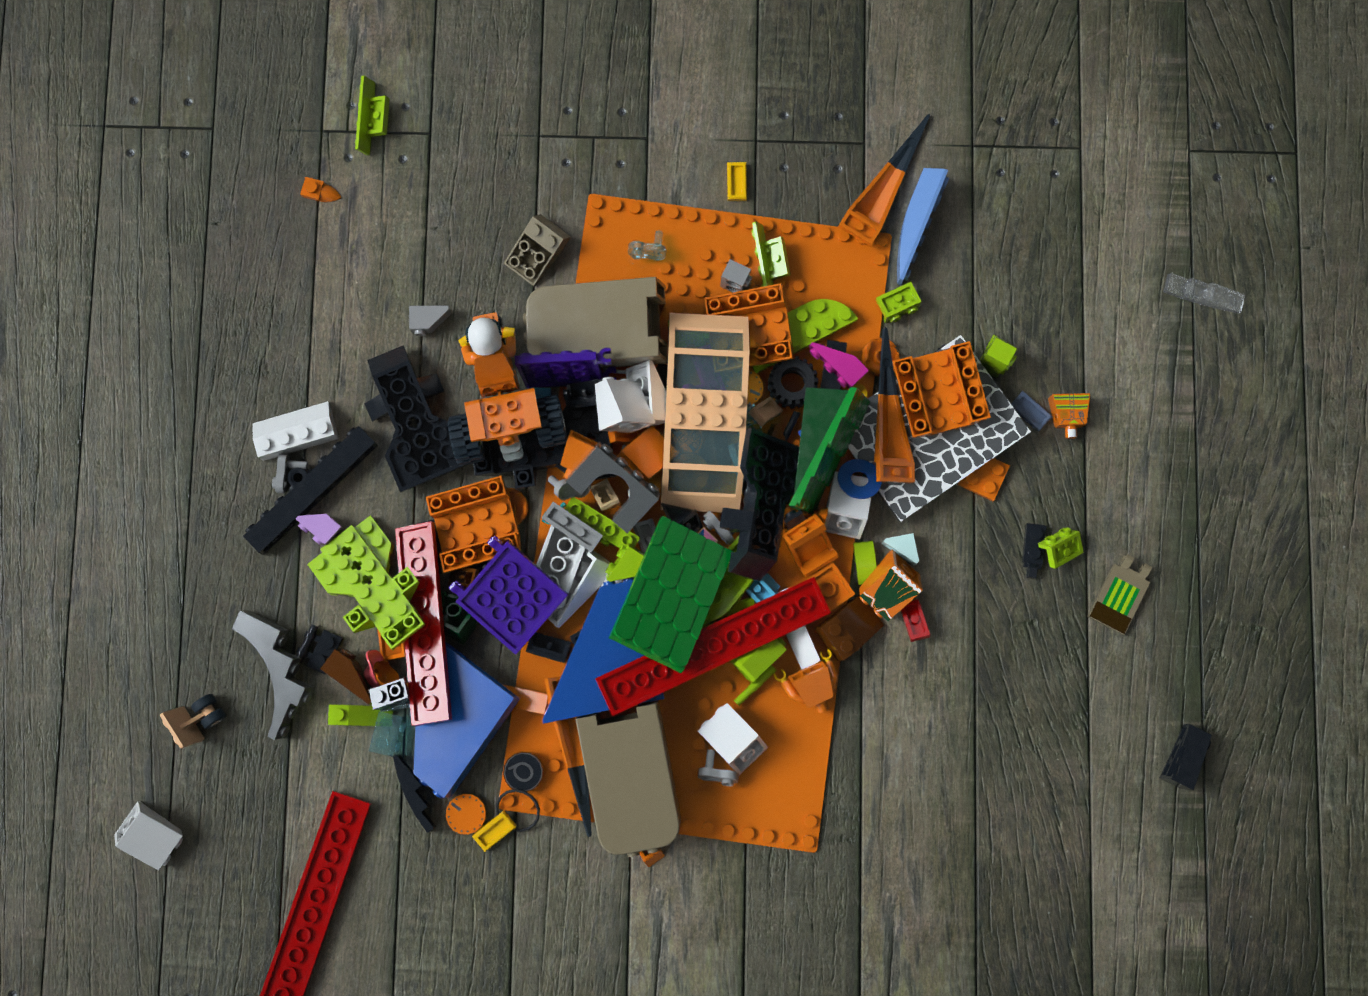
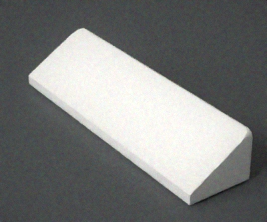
M805 626L786 634L801 670L821 661Z

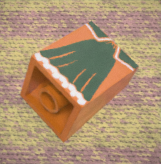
M892 549L859 587L861 601L865 605L872 606L877 616L880 618L884 617L889 621L921 593L923 588L920 574Z

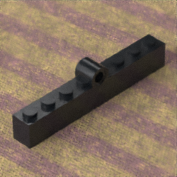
M360 426L352 428L342 442L339 441L332 447L333 451L330 454L322 456L314 469L311 468L305 471L297 467L289 472L288 481L292 485L289 488L290 492L285 496L279 497L274 503L275 506L270 511L266 510L263 512L260 520L256 524H251L245 530L246 534L243 535L258 553L265 555L298 523L296 520L297 516L306 515L378 447ZM302 475L303 479L297 482V478Z

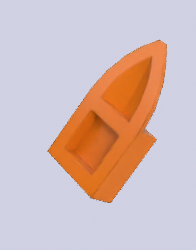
M305 177L300 193L301 197L319 202H333L341 199L338 191L325 184L324 181Z
M819 506L817 511L814 510L813 515L816 514L825 524L828 508Z

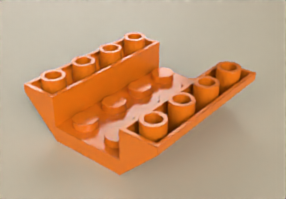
M781 283L704 298L707 315L748 317L749 367L793 359V344L788 311ZM712 334L714 350L743 351V336ZM712 356L715 373L742 369L743 357Z
M970 341L916 358L910 356L892 361L912 438L951 431L991 418Z
M502 475L426 497L429 514L435 520L442 550L439 556L443 573L490 561L497 553L487 543L492 536H497L503 544L510 541L521 551L520 533L512 500Z

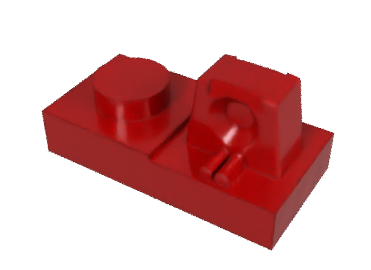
M919 599L909 602L901 610V614L910 641L914 642L929 638L930 632Z

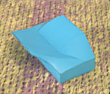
M767 573L761 581H754L745 593L755 603H758L777 594L780 586Z

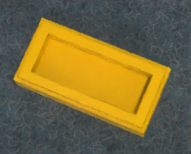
M727 162V201H747L746 162Z
M503 810L475 832L472 837L486 852L515 829L517 825Z

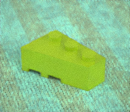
M993 335L979 361L989 375L997 378L1000 374L1004 375L1005 371L1013 365L1017 357L1014 355L1017 348Z

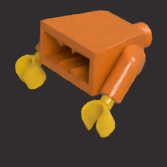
M827 649L829 657H823L820 651V662L788 676L789 680L786 679L787 675L782 669L781 671L784 673L783 678H777L774 673L775 679L782 683L781 686L789 698L798 704H806L808 708L815 706L818 713L829 709L826 700L834 696L833 690L836 688L838 679L834 663L830 660L832 652Z

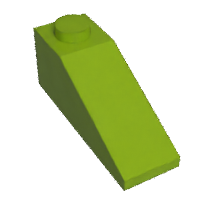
M329 704L328 725L393 727L394 708L385 712L384 710H373L372 706Z

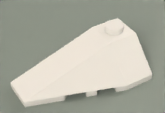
M585 549L563 609L557 607L548 618L558 628L578 610L606 579L607 573H605V570L610 562L595 551L591 553Z

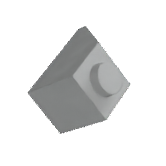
M409 306L410 331L415 333V336H426V333H432L451 315V309L449 306Z

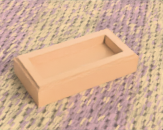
M769 397L753 407L748 413L762 427L779 416L783 409L772 397Z

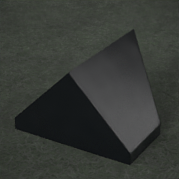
M661 503L665 516L671 519V521H675L694 532H698L703 528L697 510Z

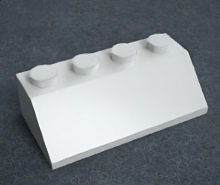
M328 401L253 423L255 449L258 458L263 461L278 457L279 454H289L339 439Z
M551 525L536 565L569 593L585 548ZM566 597V598L564 599V601L558 606V608H562V609H563L567 597Z

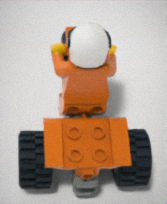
M496 312L473 317V322L466 328V335L458 341L462 347L461 352L465 363L470 366L474 365L475 380L483 399L464 402L466 413L451 416L448 419V431L456 462L459 466L484 461L485 450L483 441L495 439L499 442L505 461L520 460L523 458L520 434L531 432L533 429H536L538 441L542 448L566 444L567 433L557 395L536 399L534 388L518 391L520 387L517 372L513 370L511 359L516 354L515 328L503 327L502 319Z

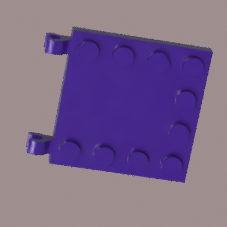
M603 348L597 354L592 350H582L580 353L562 351L560 354L542 352L540 355L522 353L520 356H515V365L526 388L562 387L570 383L609 377L611 373H617L615 367H609L603 373L600 364H612L611 359L604 358L605 354H611L610 348Z
M492 536L487 543L497 551L496 555L466 589L457 580L449 586V589L459 597L455 601L516 655L569 593L510 541L503 544L497 536Z

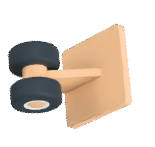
M207 694L191 705L194 713L198 714L191 718L184 706L160 714L164 726L169 729L174 742L181 749L202 742L205 739L196 725L199 721H201L205 729H209L225 719L226 714L222 709L215 710L213 707L216 703L213 694Z

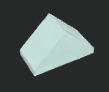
M913 533L886 538L881 543L888 549H893L915 566L919 562Z

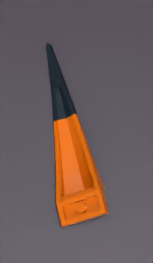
M930 114L926 115L873 181L850 206L838 225L839 228L870 247L883 227Z
M885 327L882 330L874 454L876 482L915 483V462L902 416L892 364L888 329Z
M561 676L545 679L548 705ZM577 717L554 721L586 834L588 837H591L589 788L575 720Z

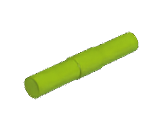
M771 665L734 702L740 706L777 670Z

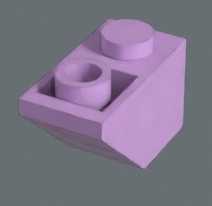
M327 514L302 515L296 518L300 522L298 526L305 533L310 531L314 535L312 539L320 546L328 544L344 531V528Z

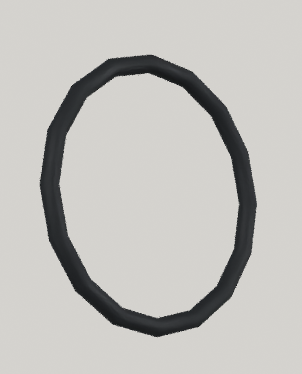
M512 789L500 795L496 802L497 815L499 814L501 799L512 792H519L529 796L537 808V817L532 825L522 829L515 828L512 831H527L537 824L540 818V808L538 802L531 794L524 790Z

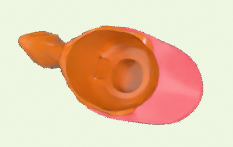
M369 650L366 652L369 665L364 670V678L371 687L376 688L400 679L398 673L389 665L388 661L384 660L379 651Z

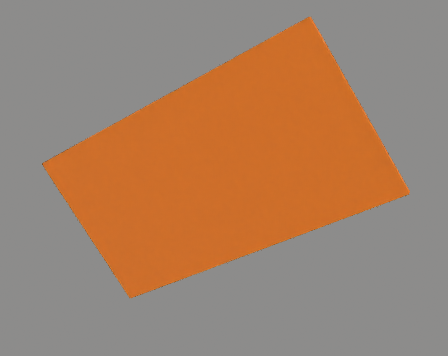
M590 194L588 196L575 284L657 277L666 285V305L660 316V337L667 343L668 357V320L670 313L707 315L704 298L732 293L720 287L721 276L730 259L751 269L750 276H752L749 289L761 287L763 281L758 271L760 264L755 254L756 242L751 232L753 229L752 223L758 222L764 227L766 241L778 237H783L785 241L790 275L775 279L773 283L782 284L787 311L790 312L805 303L818 299L835 300L850 308L857 316L858 321L816 343L826 346L827 340L847 342L846 353L856 356L863 364L862 351L865 345L871 340L880 338L882 311L876 302V297L885 294L892 236L889 233L879 232L870 247L837 226ZM708 334L710 337L709 344H706V346H710V348L714 350L712 334ZM694 345L686 346L687 348L698 349ZM807 347L795 353L793 358L798 356L800 360L806 359L808 364L811 363L814 366L813 370H816V377L818 378L817 388H820L824 362L820 358L818 360L814 358L809 352L811 349ZM675 354L674 368L677 369V372L673 379V388H682L685 384L700 385L701 382L691 355ZM628 366V367H615V368L618 369V370H626V368H629V367H632V366ZM773 366L758 373L763 382L764 389L760 400L755 405L747 407L746 429L753 428L767 434L771 424L778 423L784 432L793 412L797 411L801 415L787 442L793 444L796 439L800 442L798 431L802 428L804 404L800 408L796 406L794 409H790V406L784 408L779 403L778 405L783 409V412L762 427L748 413L753 407L771 397L770 391H768V378L773 369ZM736 370L720 372L724 386L728 376ZM869 372L857 382L864 385L867 389V398L873 395L875 376ZM611 373L609 377H616L617 380L626 379V374ZM788 373L781 379L782 386L787 391L798 392L804 387V381L798 374ZM841 385L840 390H849V388H848V387L844 388V387ZM566 386L560 387L558 397L562 411L566 407L563 390L567 389ZM665 423L653 426L664 437ZM648 428L640 429V434H642ZM702 430L704 443L709 432H711L710 430ZM721 431L726 432L728 446L739 443L740 432ZM612 443L613 453L618 456L620 451L628 444ZM847 450L844 457H841L836 472H839L840 467L844 463L854 459L849 450ZM730 458L731 466H734L732 459ZM557 467L548 468L534 559L535 564H537L551 525L542 521V516L552 502L559 506L563 502L567 505L571 499H559L554 494V486L548 482L550 476L556 477L559 481L566 479L563 477L564 472ZM663 469L648 481V483H653L659 489V500L638 522L653 519L654 525L657 527L660 518L665 516L664 511L660 510ZM695 470L684 471V475H688V478L692 477V474L695 473ZM709 471L706 484L694 492L735 494L736 472ZM855 472L852 475L863 476V473ZM618 475L617 477L607 479L619 499V507L602 511L591 489L586 496L575 498L581 499L586 505L612 520L614 514L629 498V486ZM669 475L668 491H683L672 483ZM605 479L594 480V481L591 483V486H593V485H595V484H597V483H599V482H601V481H603V480H605ZM831 483L830 486H826L818 507L827 506ZM743 494L741 495L740 510L744 509ZM788 504L785 506L784 515L791 512L792 510H795L796 512H798V510L794 509ZM697 511L702 526L718 540V544L728 549L730 545L728 546L714 529L709 530L703 523L705 520L703 516L707 512ZM712 512L721 521L722 513ZM804 514L805 519L813 516V514ZM740 532L734 533L732 535L733 538L736 539ZM826 532L833 549L839 555L833 562L850 585L855 538ZM782 537L777 562L768 571V574L780 586L778 592L797 585L813 575L805 577L802 574ZM599 542L593 551L603 556L610 563H615L618 558L616 554L620 548L615 545L613 547L610 544L607 547ZM637 543L635 548L641 551L639 543ZM599 588L560 628L547 619L537 630V633L572 642L569 636L582 629ZM744 593L740 600L750 597L746 593ZM848 600L830 611V614L805 625L818 656L821 651L823 657H829L827 654V649L829 648L814 628L846 605ZM784 635L780 638L786 643L784 647L787 650L772 666L777 670L775 672L777 678H783L784 673H782V669L787 675L786 679L789 680L788 676L801 671V668L787 636ZM527 642L521 649L515 687L547 694L545 679L562 675L573 650V643H571L566 663H561L527 653ZM832 654L830 660L833 661L839 675L840 661H837ZM730 661L663 692L664 699L659 700L681 813V826L678 834L812 853L816 852L837 684L833 690L834 696L826 700L829 709L822 713H818L815 706L808 708L806 704H798L789 698L781 686L782 683L775 679L774 674L738 706L734 700L751 683ZM726 703L768 746L739 775L738 783H735L734 786H724L722 782L706 781L698 778L699 768L705 767L707 750L715 751L714 769L735 771L698 732L701 725L706 720H710L715 715L716 710ZM638 704L614 716L611 715L609 710L599 712L600 719L636 713ZM513 708L504 765L508 758L515 753L530 752L536 755L543 765V779L539 786L534 790L528 791V793L538 802L540 815L583 821L554 722L543 724L544 714ZM503 773L499 797L504 792L512 790L505 782ZM508 793L499 803L500 810L537 815L535 803L529 796L523 793ZM589 794L591 822L595 823Z

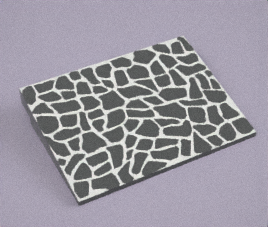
M959 335L936 352L947 350L950 346L966 341ZM975 354L974 358L991 418L970 426L931 436L912 438L898 382L895 379L905 429L915 462V483L882 482L878 494L900 522L1031 432ZM878 392L868 398L871 402L859 430H855L848 447L854 459L866 460L875 467L874 454Z

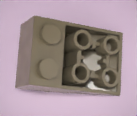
M535 215L529 221L503 264L535 286L561 254L571 236L543 215Z

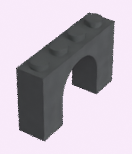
M598 442L572 471L566 482L582 495L591 483L601 475L615 474L623 478L629 486L630 497L614 514L612 521L628 533L659 500V489L653 483L646 482L643 479L644 476L638 470L633 471L624 458H618L613 454L610 446Z

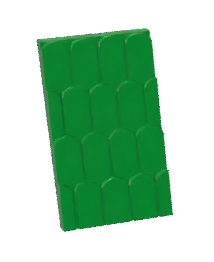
M806 387L795 492L789 506L798 511L801 510L804 514H813L814 510L817 509L826 486H830L841 457H844L848 450L855 430H859L871 401L858 388L850 387L849 390Z
M662 516L622 605L609 639L682 673L700 635L733 551Z

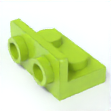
M912 282L876 297V302L884 315L883 320L885 323L889 321L894 323L900 320L902 315L907 313L911 315L917 312L922 302Z
M1062 528L1059 532L1045 537V540L1038 543L1039 548L1047 550L1049 565L1055 569L1084 553L1080 531L1071 530L1070 528Z

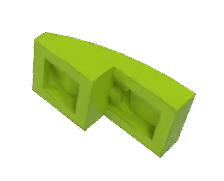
M873 541L853 543L858 585L863 584L877 567Z

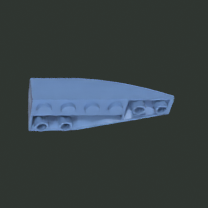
M924 168L920 175L901 228L897 257V284L899 285L902 284L903 280L907 281L911 273V270L908 269L910 263L914 264L918 253L915 251L917 246L922 245L925 235H922L925 228H929L932 221L930 214L932 211L935 212L949 178L946 177L947 169Z

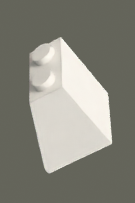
M605 377L601 382L595 384L599 431L633 433L655 424V419L639 382H632L630 379L614 380V377Z
M835 471L826 506L828 513L825 521L827 529L825 532L860 539L868 519L871 497L856 499L844 493L838 484V472ZM851 476L852 482L857 486H864L868 483L867 477Z
M728 703L719 707L715 715L710 720H706L698 730L704 739L739 775L768 748L760 736Z
M140 801L135 804L114 834L115 846L158 871L162 865L165 866L171 858L170 853L174 848L177 849L183 840L181 829Z

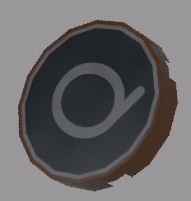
M519 752L508 758L504 765L503 775L505 782L511 789L528 792L539 786L543 779L544 769L542 762L536 755L530 752Z

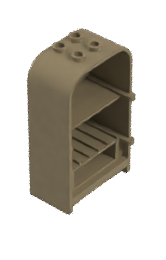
M657 277L537 288L528 297L526 313L523 314V322L526 325V333H524L523 338L524 343L527 344L528 353L540 355L542 352L560 354L562 351L580 353L582 350H592L597 354L603 348H610L611 354H605L604 358L611 359L612 364H600L601 369L635 366L649 360L653 361L654 365L668 364L667 343L660 338L659 305L666 304V285Z
M659 700L638 704L636 713L600 719L598 712L578 716L575 719L597 836L601 846L607 852L614 855L627 854L628 857L640 855L639 852L647 850L648 853L658 852L660 847L671 844L677 838L680 830L681 813Z

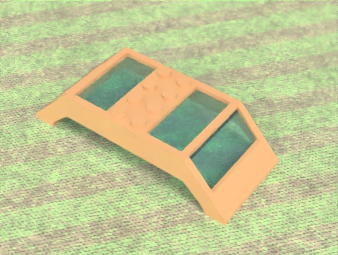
M670 313L661 503L697 510L698 512L711 511L722 513L723 508L740 510L744 477L740 464L746 433L750 352L748 317Z

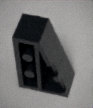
M1184 724L1159 778L1180 789L1194 790L1206 752L1211 745L1210 739L1212 735L1191 724Z

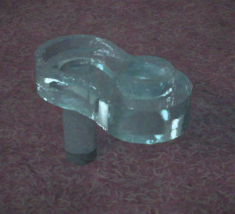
M660 230L656 231L654 243L630 242L627 250L628 254L633 259L648 258L656 261L665 259L667 249L662 245L663 232Z

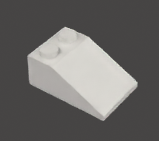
M649 360L626 368V379H630L632 382H639L655 419V424L650 426L665 423L666 390L653 361Z

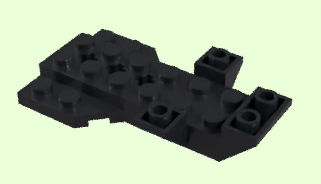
M404 345L367 360L380 394L364 404L372 422L389 415L395 428L385 458L399 491L402 493L465 466H459L455 460L448 431V421L434 416L426 400L445 392L437 373L417 378ZM413 418L420 421L417 424V428L410 427ZM423 436L424 439L427 437L425 446L418 445L419 437ZM428 454L435 456L432 464L425 462L428 459Z
M597 405L566 410V407L564 408L562 413L567 439L570 431L573 430L587 438L592 436L595 438L594 441L602 444L605 443L613 450L612 443L609 441L608 431H599ZM533 429L531 432L520 434L523 458L507 462L503 458L497 439L483 441L485 458L484 461L473 463L474 475L505 476L514 474L516 489L536 486L537 470L557 467L565 473L567 468L560 464L566 444L555 446L553 451L549 448H542L538 441L536 429ZM604 474L595 480L617 477V475Z
M753 428L746 429L740 469L747 482L744 509L723 508L719 528L734 533L740 532L737 552H731L728 572L754 581H761L777 562L784 529L783 519L786 502L791 499L795 492L799 447Z

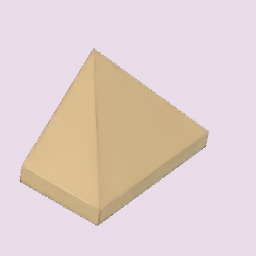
M608 479L591 486V491L602 511L620 506L619 499Z

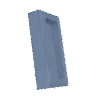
M1024 391L1011 403L1019 413L1018 415L1038 432L1052 417Z

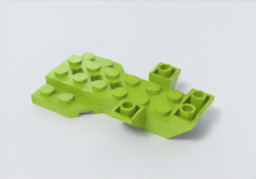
M370 515L356 527L351 525L320 549L322 553L307 565L328 594L334 596L348 595L349 597L356 598L360 605H357L343 616L351 630L357 633L376 627L393 651L425 625L421 615L410 602L420 582L408 567L393 578L389 574V560L391 553H393L394 545Z

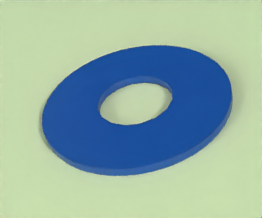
M853 459L844 463L840 467L837 476L838 484L843 492L856 499H867L874 496L882 482H876V467L862 459ZM855 472H862L868 477V483L864 486H857L852 482L851 476Z

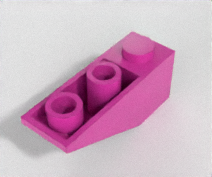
M814 342L809 346L811 355L817 360L820 358L825 363L823 365L829 373H834L838 377L837 381L844 388L848 387L850 389V387H853L869 371L854 355Z

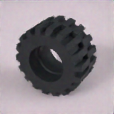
M798 356L791 360L776 363L768 378L770 396L775 399L777 404L781 403L784 408L786 406H790V409H794L796 406L798 408L802 407L805 400L806 387L817 388L818 378L816 377V370H813L814 366L811 363L808 364L806 359L800 360ZM788 373L798 374L804 381L803 389L798 392L787 391L782 386V377Z

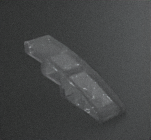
M1174 273L1167 274L1163 291L1190 302L1238 314L1242 311L1245 298L1244 294L1216 283L1207 284L1195 278L1186 279Z

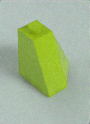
M779 637L730 662L750 683H753L787 650L784 647L786 643Z

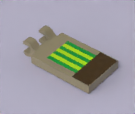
M1128 554L1123 556L1119 566L1116 564L1112 565L1087 616L1121 635H1125L1150 584L1145 579L1152 569V566L1146 563L1140 566L1138 572L1130 569L1129 567L1134 557Z

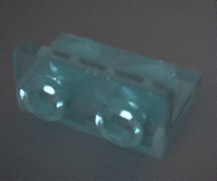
M379 711L369 751L391 757L395 753H399L401 741H398L399 735L404 733L406 722L403 721L404 717Z

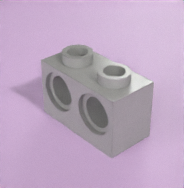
M730 259L721 276L720 287L732 293L748 290L752 280V276H750L751 269Z

